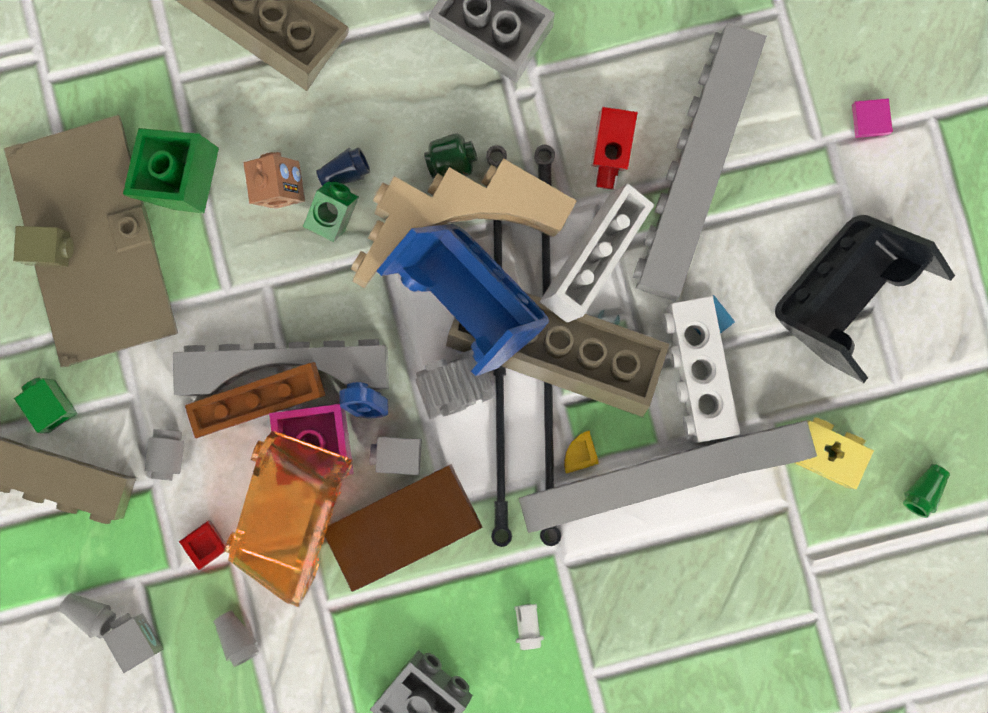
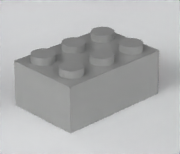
M438 0L429 14V23L431 30L517 83L551 31L555 13L534 0Z

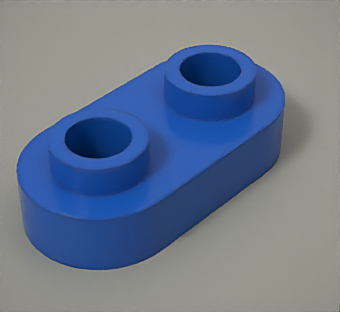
M349 383L346 389L339 392L340 408L355 417L372 419L388 415V399L382 396L380 392L368 388L367 383Z

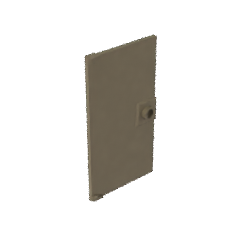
M116 115L23 144L19 143L4 148L24 226L58 227L70 232V237L74 243V251L72 257L69 258L68 267L35 266L60 367H69L83 361L178 334L146 208L143 201L123 195L131 154L121 117Z

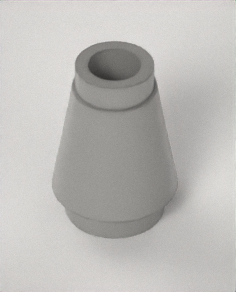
M72 593L64 598L59 609L61 613L65 614L68 619L90 638L94 636L103 638L102 636L111 629L110 623L116 619V614L111 611L109 605L76 596Z
M233 611L226 612L213 621L226 661L230 660L234 667L245 663L259 653L256 647L258 644L257 640L237 616L234 615Z

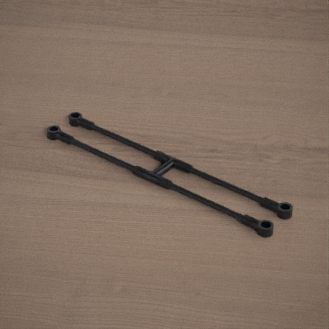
M544 144L537 147L534 160L538 165V179L552 186L551 172L555 151L551 146ZM494 145L488 149L486 159L490 166L493 165L497 168L501 161L494 162L491 160L490 155L497 151L507 160V153L502 146ZM542 151H547L551 158L548 161H542L539 159L538 154ZM493 220L494 261L501 268L502 220ZM541 232L543 297L551 285L550 236ZM500 366L493 370L496 395L497 501H494L495 528L492 531L491 538L495 545L505 547L510 544L512 533L508 527V501L505 499L504 376H506V368ZM544 382L545 490L554 488L553 386ZM557 526L540 531V538L545 545L555 546L561 540V532ZM501 529L508 533V539L502 543L495 539V533ZM548 529H554L557 532V538L552 542L544 539V533Z

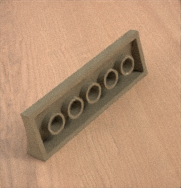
M175 0L306 91L309 90L326 62L349 32L348 26L310 0Z
M526 293L544 311L549 319V323L537 336L501 366L643 417L651 405L670 344L588 314H584L583 317L570 322H565L540 302L542 298ZM454 318L448 333L446 346L463 353L472 350L471 344L475 338Z

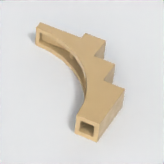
M504 158L497 168L493 165L489 167L481 181L486 188L450 167L444 177L437 173L427 191L433 197L394 176L389 185L384 182L381 184L373 199L378 204L374 214L386 221L385 223L380 220L377 221L368 239L373 241L371 248L367 254L360 251L354 261L351 270L356 272L352 282L365 288L377 272V269L411 228L446 225L448 223L473 219L504 220L532 227L554 237L563 228L577 201Z

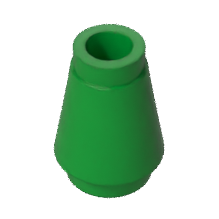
M931 464L929 469L904 493L906 498L903 501V505L912 513L923 518H928L931 513H936L950 473L939 465Z

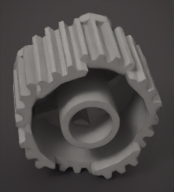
M473 350L459 354L457 356L458 359L446 363L445 359L427 364L425 366L426 369L416 373L417 378L415 381L429 420L441 414L444 417L467 409V407L476 404L478 400L485 402L496 397L488 372L478 376L471 372L477 364L472 356Z

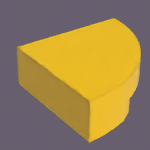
M589 430L578 435L568 446L564 457L565 474L599 464Z

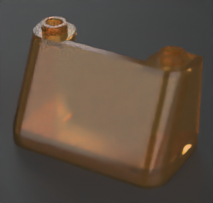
M272 430L264 442L258 440L253 450L251 461L256 462L236 532L230 534L224 552L229 553L228 561L282 601L300 607L316 578L319 568L318 556L334 506L341 494L342 481L348 477L353 460Z

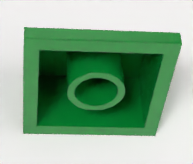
M138 128L123 195L172 210L204 214L219 147L199 133Z

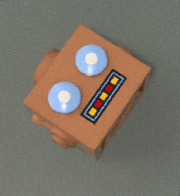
M270 152L260 155L258 159L243 162L249 204L278 209L305 202L299 161L282 157L279 152Z

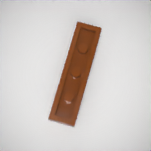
M311 362L186 404L185 408L194 437L199 438L269 415V413H275L324 397L326 394L316 363Z

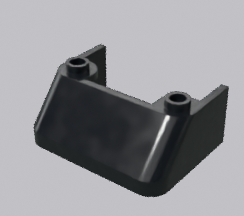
M859 215L849 220L777 303L775 316L789 332L824 362L865 383L868 377L852 357L855 344L852 338L844 332L886 282L894 286H906L914 282L924 270L949 281H952L955 274L934 241L871 216Z

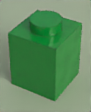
M34 378L21 387L23 392L14 398L37 433L49 434L78 414L57 382L53 379Z

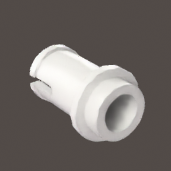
M537 604L515 606L519 638H516V643H520V650L540 648L541 640H544V636L540 635Z

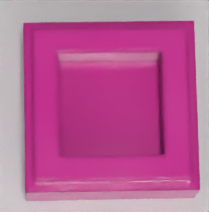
M889 98L855 101L852 104L855 138L890 135L893 132Z

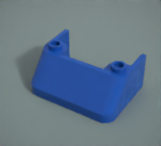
M454 224L411 228L377 269L381 276L398 273L401 276L400 280L403 285L413 292L418 290L421 292L430 291L475 338L471 344L472 356L477 362L476 366L471 370L475 376L499 368L537 336L549 323V319L544 311L465 230Z

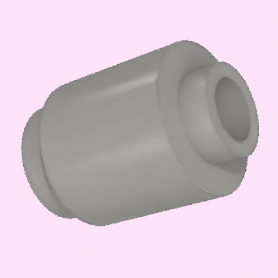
M153 429V437L148 439L144 471H152L151 479L172 481L173 474H180L184 441H181L182 432Z

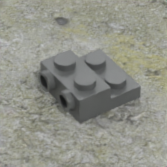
M418 650L373 704L370 711L373 713H463L473 695L469 692V685L463 678L456 675L451 677L441 669L442 664L435 655L431 653L423 654Z

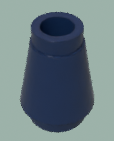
M359 147L353 150L351 148L346 149L322 166V168L316 170L317 177L322 186L328 181L346 184L363 180L364 175L370 173L366 157Z

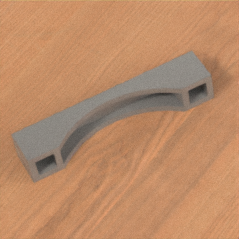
M378 339L358 340V346L345 347L344 341L339 340L324 341V347L310 348V342H289V349H275V343H255L254 350H240V344L219 345V351H205V346L188 345L184 346V352H173L174 395H216L230 383L248 373L267 367L282 365L302 366L311 362L316 363L318 370L337 378L346 386L349 383L362 382L367 383L368 388L373 390L389 389L388 348L385 345H379Z

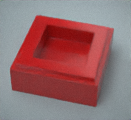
M211 521L205 522L179 541L198 570H201L230 549Z

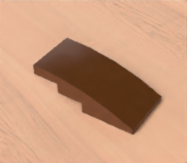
M452 464L321 530L351 591L354 592L483 528Z

